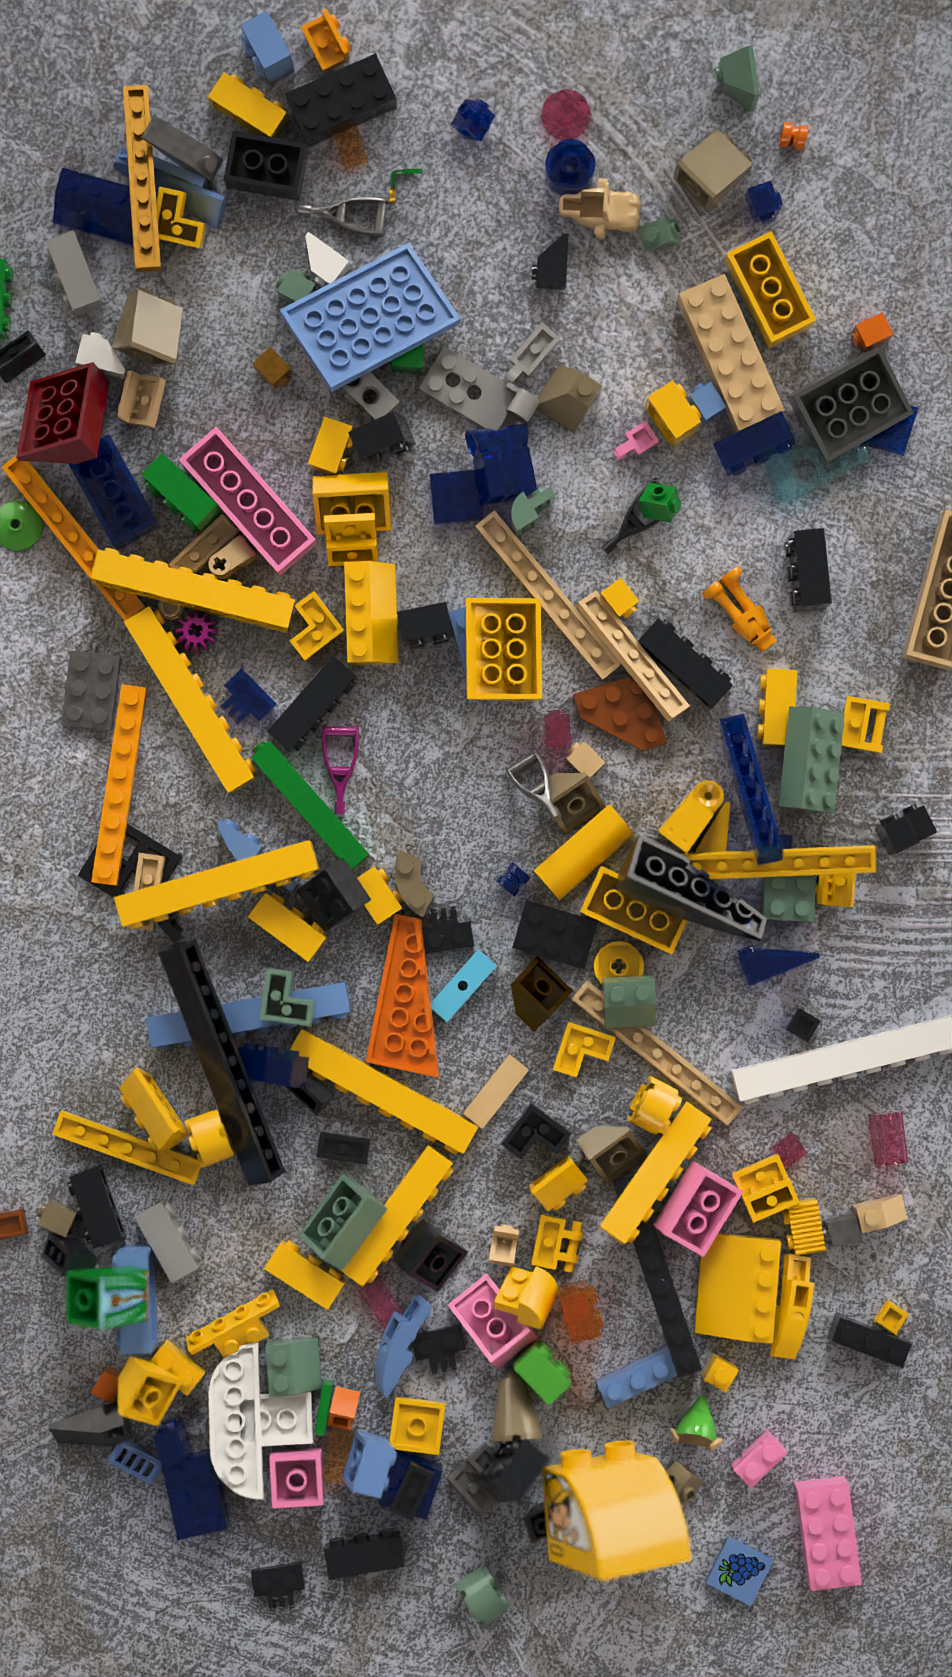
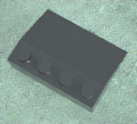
M881 346L866 350L786 396L798 420L826 463L914 414Z

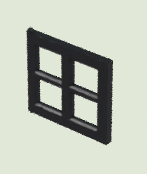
M127 823L126 834L139 843L128 861L122 858L121 865L124 867L119 875L118 886L91 882L97 845L78 876L114 898L126 894L122 889L133 872L136 874L139 853H145L147 848L157 854L165 856L168 860L163 869L161 883L168 882L181 861L182 854H176Z

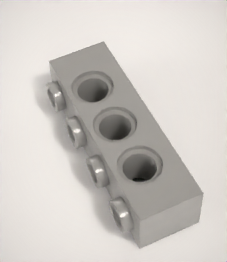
M371 372L359 377L360 381L357 385L349 386L346 384L341 387L346 393L344 398L351 406L355 407L357 405L363 411L361 415L368 423L393 411L396 412L400 408V401ZM372 393L377 396V400L372 404H367L363 401L365 395Z

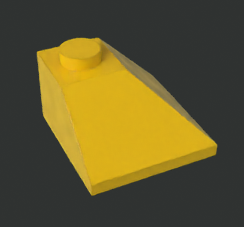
M130 1356L118 1377V1412L123 1417L159 1426L183 1381L147 1360Z

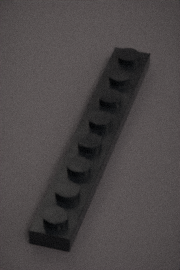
M636 1174L613 1181L618 1199ZM650 1216L646 1223L641 1220L636 1227L640 1232L634 1239L633 1244L679 1378L703 1369Z

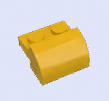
M375 513L324 516L328 566L344 565V562H378Z
M779 1154L731 1173L737 1188L743 1191L740 1197L753 1223L800 1203Z
M511 1267L494 1300V1309L517 1315V1323L541 1330L557 1298L558 1285L548 1272L539 1267H535L533 1272Z

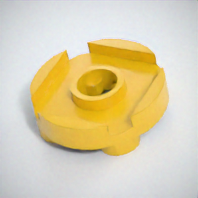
M614 941L600 948L595 956L593 968L595 976L600 984H602V978L642 976L644 961L638 950L631 944L623 941ZM616 959H621V963L626 964V968L621 969L619 974L616 973V969L611 967L612 964L616 963Z

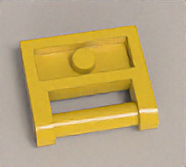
M846 696L843 710L845 716L841 746L882 754L883 746L881 741L886 713L889 712L891 704ZM870 709H875L877 712L872 741L868 743L865 742Z

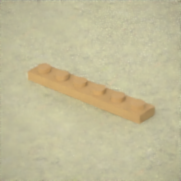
M597 591L577 603L575 607L668 722L689 708L690 705Z

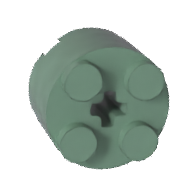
M486 1566L482 1569L480 1567L454 1584L482 1629L506 1613L507 1609L511 1606L499 1587L497 1589L493 1588L497 1583Z

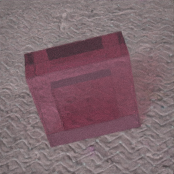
M793 1132L771 1146L776 1154H779L781 1161L787 1168L807 1154Z

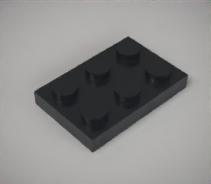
M526 900L512 948L585 969L599 921Z

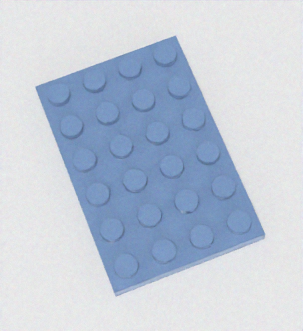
M409 243L280 309V316L331 392L461 323V318Z

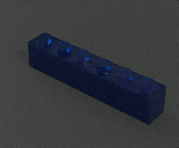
M745 714L720 719V736L757 865L783 860V844Z

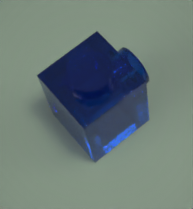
M768 181L750 187L746 191L745 198L754 224L758 222L767 224L774 221L783 204L780 193H775L772 182Z

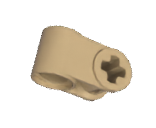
M240 535L212 555L208 562L209 569L219 580H225L255 560L257 554L243 535ZM218 562L222 565L224 564L225 569L223 571L219 568L217 569L216 564Z

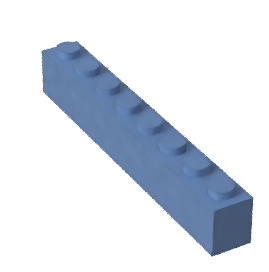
M346 982L291 991V997L316 1000L312 1024L322 1022L321 1017L331 1016L332 1020L346 1018V1013L351 1012ZM262 997L221 1004L234 1038L247 1036V1030L257 1029V1033L272 1031V1026L282 1024V1029L297 1027V1024L259 1019ZM181 1011L146 1018L151 1048L158 1047V1051L173 1049V1044L180 1042L183 1043V1047L194 1045Z

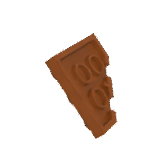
M632 676L573 694L580 719L633 745L641 751L667 744L656 706Z

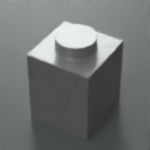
M854 1213L823 1220L825 1225L822 1228L825 1243L829 1242L833 1248L863 1240L857 1216Z

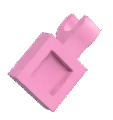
M647 421L625 433L624 437L627 442L615 448L613 453L618 461L632 451L638 457L657 445L659 440Z

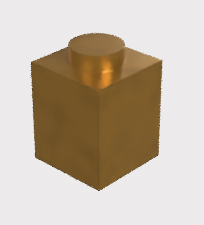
M271 347L252 363L256 372L274 390L278 387L283 388L292 379L291 367Z

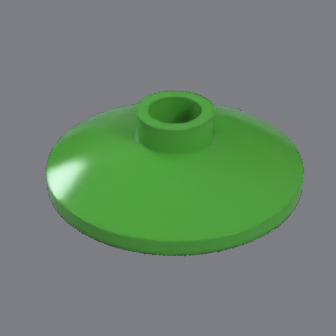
M12 501L6 503L0 508V544L15 551L26 550L32 547L42 534L43 522L41 516L27 502ZM19 520L20 526L14 529L12 527L13 521Z

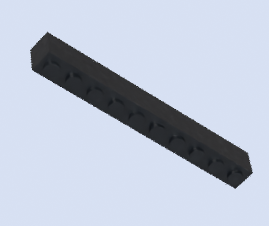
M196 939L174 943L159 951L158 954L248 1186L271 1183L285 1173V1169Z

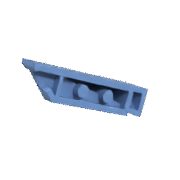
M120 148L113 166L129 177L127 150ZM153 156L156 194H158L159 186L186 192L187 198L184 211L216 229L227 206L225 196L207 190L208 183L205 177Z

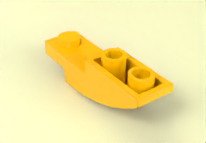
M784 1254L780 1305H776L771 1357L795 1360L800 1349L809 1320L814 1291V1283L809 1282L811 1257Z

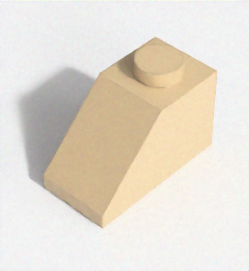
M902 1194L852 1205L861 1233L887 1228L907 1219Z

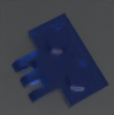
M242 668L224 685L232 695L221 705V708L225 711L231 704L234 706L228 712L230 718L238 711L241 713L234 721L237 725L250 714L260 722L277 706L269 695Z

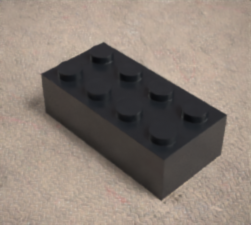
M376 53L285 93L287 105L305 144H307V148L397 108L396 96Z

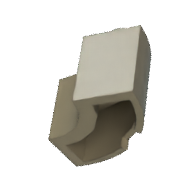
M400 850L395 864V880L398 891L407 906L418 915L424 917L434 894L427 890L422 881L421 868L423 861Z

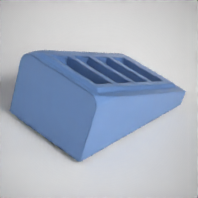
M130 1440L117 1444L107 1462L150 1485L153 1484L165 1464L164 1461ZM125 1448L128 1452L124 1459H121L119 1455ZM134 1453L137 1457L131 1465L127 1462ZM141 1458H143L146 1461L142 1466L141 1470H139L136 1468V1466L140 1462ZM150 1463H153L155 1466L148 1476L145 1474V1471Z

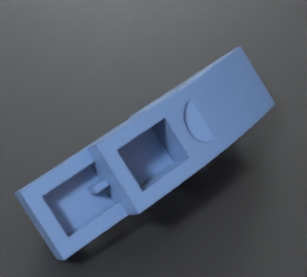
M219 819L217 822L221 836L237 861L259 855L263 850V847L259 845L260 839L249 832L246 836L239 832L240 826L232 820L227 819L224 822ZM297 877L291 878V883L284 885V887L294 892L299 885L295 882Z
M416 1293L403 1315L394 1311L378 1349L375 1367V1386L387 1398L397 1387L399 1378L404 1370L411 1364L414 1354L408 1346L415 1340L417 1331L429 1317L432 1308L431 1304L424 1297Z

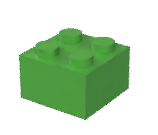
M534 1340L513 1359V1368L550 1406L571 1385L570 1369L562 1360L559 1359L556 1362L551 1354L552 1350L543 1341L538 1343Z

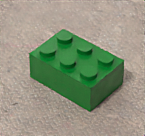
M163 453L141 474L145 480L143 485L156 498L159 496L163 497L162 502L165 504V507L174 515L179 512L182 515L180 519L192 532H195L197 529L202 533L222 513L218 504Z

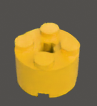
M648 1076L646 1079L650 1082L648 1085L642 1083L629 1108L633 1110L632 1117L627 1115V1121L654 1135L659 1132L664 1134L670 1125V1120L668 1119L672 1111H677L682 1098L678 1096L677 1089L652 1076Z
M219 1109L211 1110L185 1120L188 1133L193 1134V1136L189 1137L193 1151H199L197 1158L201 1168L235 1155L234 1147Z

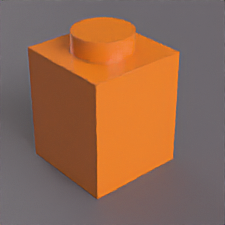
M883 312L855 325L851 335L854 345L857 348L860 347L862 352H865L872 347L889 341L893 336V332Z

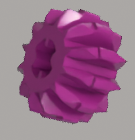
M195 610L194 618L187 612L185 617L188 621L178 620V623L183 628L175 629V633L182 635L177 641L179 644L186 642L185 650L188 651L193 646L194 652L199 653L201 645L205 651H208L209 648L206 642L216 643L210 637V635H218V630L210 629L216 625V621H208L210 616L208 613L203 614L200 619V611ZM195 626L199 629L203 628V631H200L202 635L199 637L191 635V632H194L192 628Z

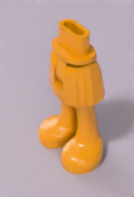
M737 566L723 576L720 581L738 601L744 611L743 614L726 595L719 581L708 587L701 594L707 600L713 599L718 602L733 620L732 627L749 641L751 645L755 644L760 652H763L777 640L771 633L773 629L772 627L770 628L768 618L761 605L755 606L741 588L739 578L742 575V569Z

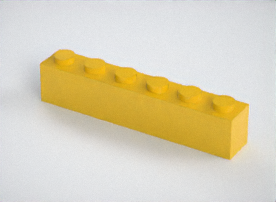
M686 1102L605 1217L599 1229L623 1246L627 1241L632 1243L640 1232L636 1227L641 1220L646 1223L654 1212L651 1208L652 1204L656 1199L661 1202L669 1190L665 1187L670 1178L673 1181L677 1179L683 1170L680 1164L684 1158L690 1160L697 1150L694 1144L698 1138L704 1140L712 1128L708 1125L712 1119Z
M428 1144L384 1204L387 1208L386 1212L343 1269V1273L362 1287L366 1282L370 1284L379 1273L376 1269L381 1261L386 1263L394 1253L391 1249L396 1241L400 1243L409 1232L406 1229L411 1220L416 1222L424 1212L421 1206L426 1200L432 1201L439 1191L436 1186L440 1180L446 1181L454 1169L451 1168L453 1161L432 1145Z

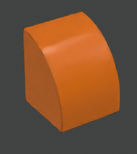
M108 1366L91 1390V1393L108 1402H115L118 1398V1377L121 1373Z
M335 1387L327 1422L328 1426L352 1431L360 1396L359 1391Z

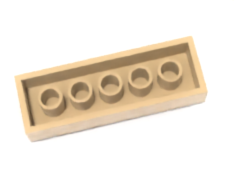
M720 275L679 293L677 297L678 306L710 379L727 406L725 413L735 436L782 417L785 409L726 275Z
M945 509L939 516L901 658L948 671L952 670V511Z

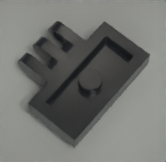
M455 906L450 907L452 917H447L446 908H441L442 918L437 919L436 909L431 910L433 927L422 929L425 954L474 946L471 921L458 923Z
M460 1323L417 1333L415 1340L412 1342L416 1361L429 1358L432 1375L437 1374L436 1363H440L442 1372H447L445 1361L449 1360L451 1369H457L454 1352L465 1350Z
M302 1561L251 1570L254 1596L267 1595L269 1611H275V1600H278L280 1610L285 1609L284 1599H288L290 1608H295L293 1591L305 1589Z

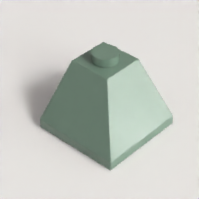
M753 45L746 46L720 58L718 67H715L716 83H720L721 91L749 112L755 110L760 96Z

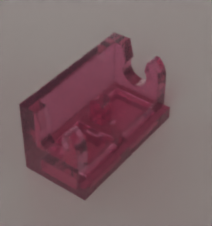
M902 1112L868 1114L874 1163L882 1166L909 1163Z

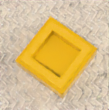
M886 1300L873 1321L896 1335L909 1314L889 1300Z

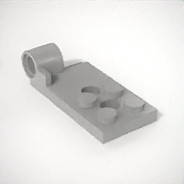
M446 346L441 350L419 387V391L503 441L507 437L508 429L513 427L517 419L524 423L529 422L541 402L532 393L518 388L510 382L502 381ZM449 375H457L459 377L460 383L456 387H450L446 384V378ZM472 387L480 389L481 396L476 400H472L467 396V391Z

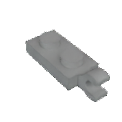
M541 323L510 358L509 362L514 366L505 375L504 382H510L514 385L522 373L529 378L560 342L561 338L544 323Z

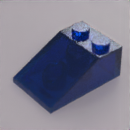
M754 945L737 950L738 955L733 957L742 981L747 986L754 985L821 958L819 953L755 948Z

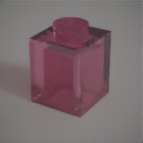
M564 710L549 711V715L544 716L546 747L571 746L570 714H564Z

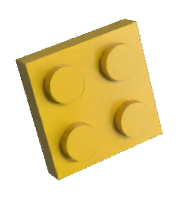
M396 1396L390 1443L395 1450L439 1455L446 1403Z

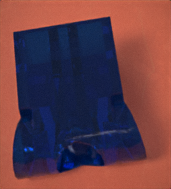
M527 423L509 425L502 430L484 428L465 432L468 450L474 457L473 465L481 505L515 501L522 492H524L528 499L530 494L538 489L530 450L527 446L529 436Z

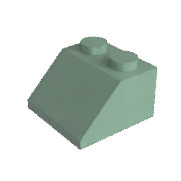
M653 975L602 978L605 1028L655 1026L656 994Z
M318 1337L272 1340L267 1342L265 1347L269 1397L297 1395L322 1388Z

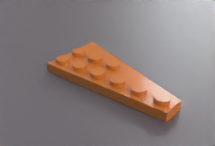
M395 914L365 1062L439 1077L421 919Z

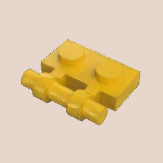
M541 1214L531 1265L556 1270L557 1262L561 1260L565 1261L563 1271L573 1273L574 1265L578 1262L579 1257L577 1255L579 1241H582L583 1233L581 1232L583 1222L573 1221L571 1230L564 1229L566 1219ZM562 1237L569 1239L567 1252L560 1251Z

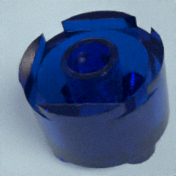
M566 139L558 142L557 145L550 149L545 161V180L552 192L560 196L565 194L575 195L591 186L595 172V157L587 145L579 140ZM567 166H572L573 170L567 171Z

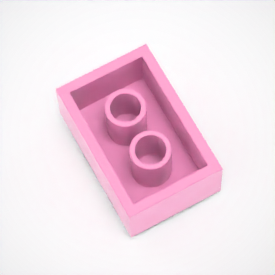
M692 1160L653 1225L666 1236L704 1257L743 1191Z

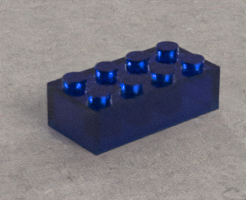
M110 434L100 439L97 458L77 464H68L116 550L161 527Z

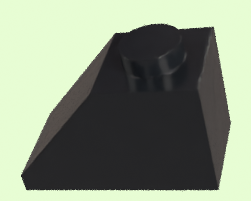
M569 234L561 235L537 257V265H532L531 280H536V288L566 289Z

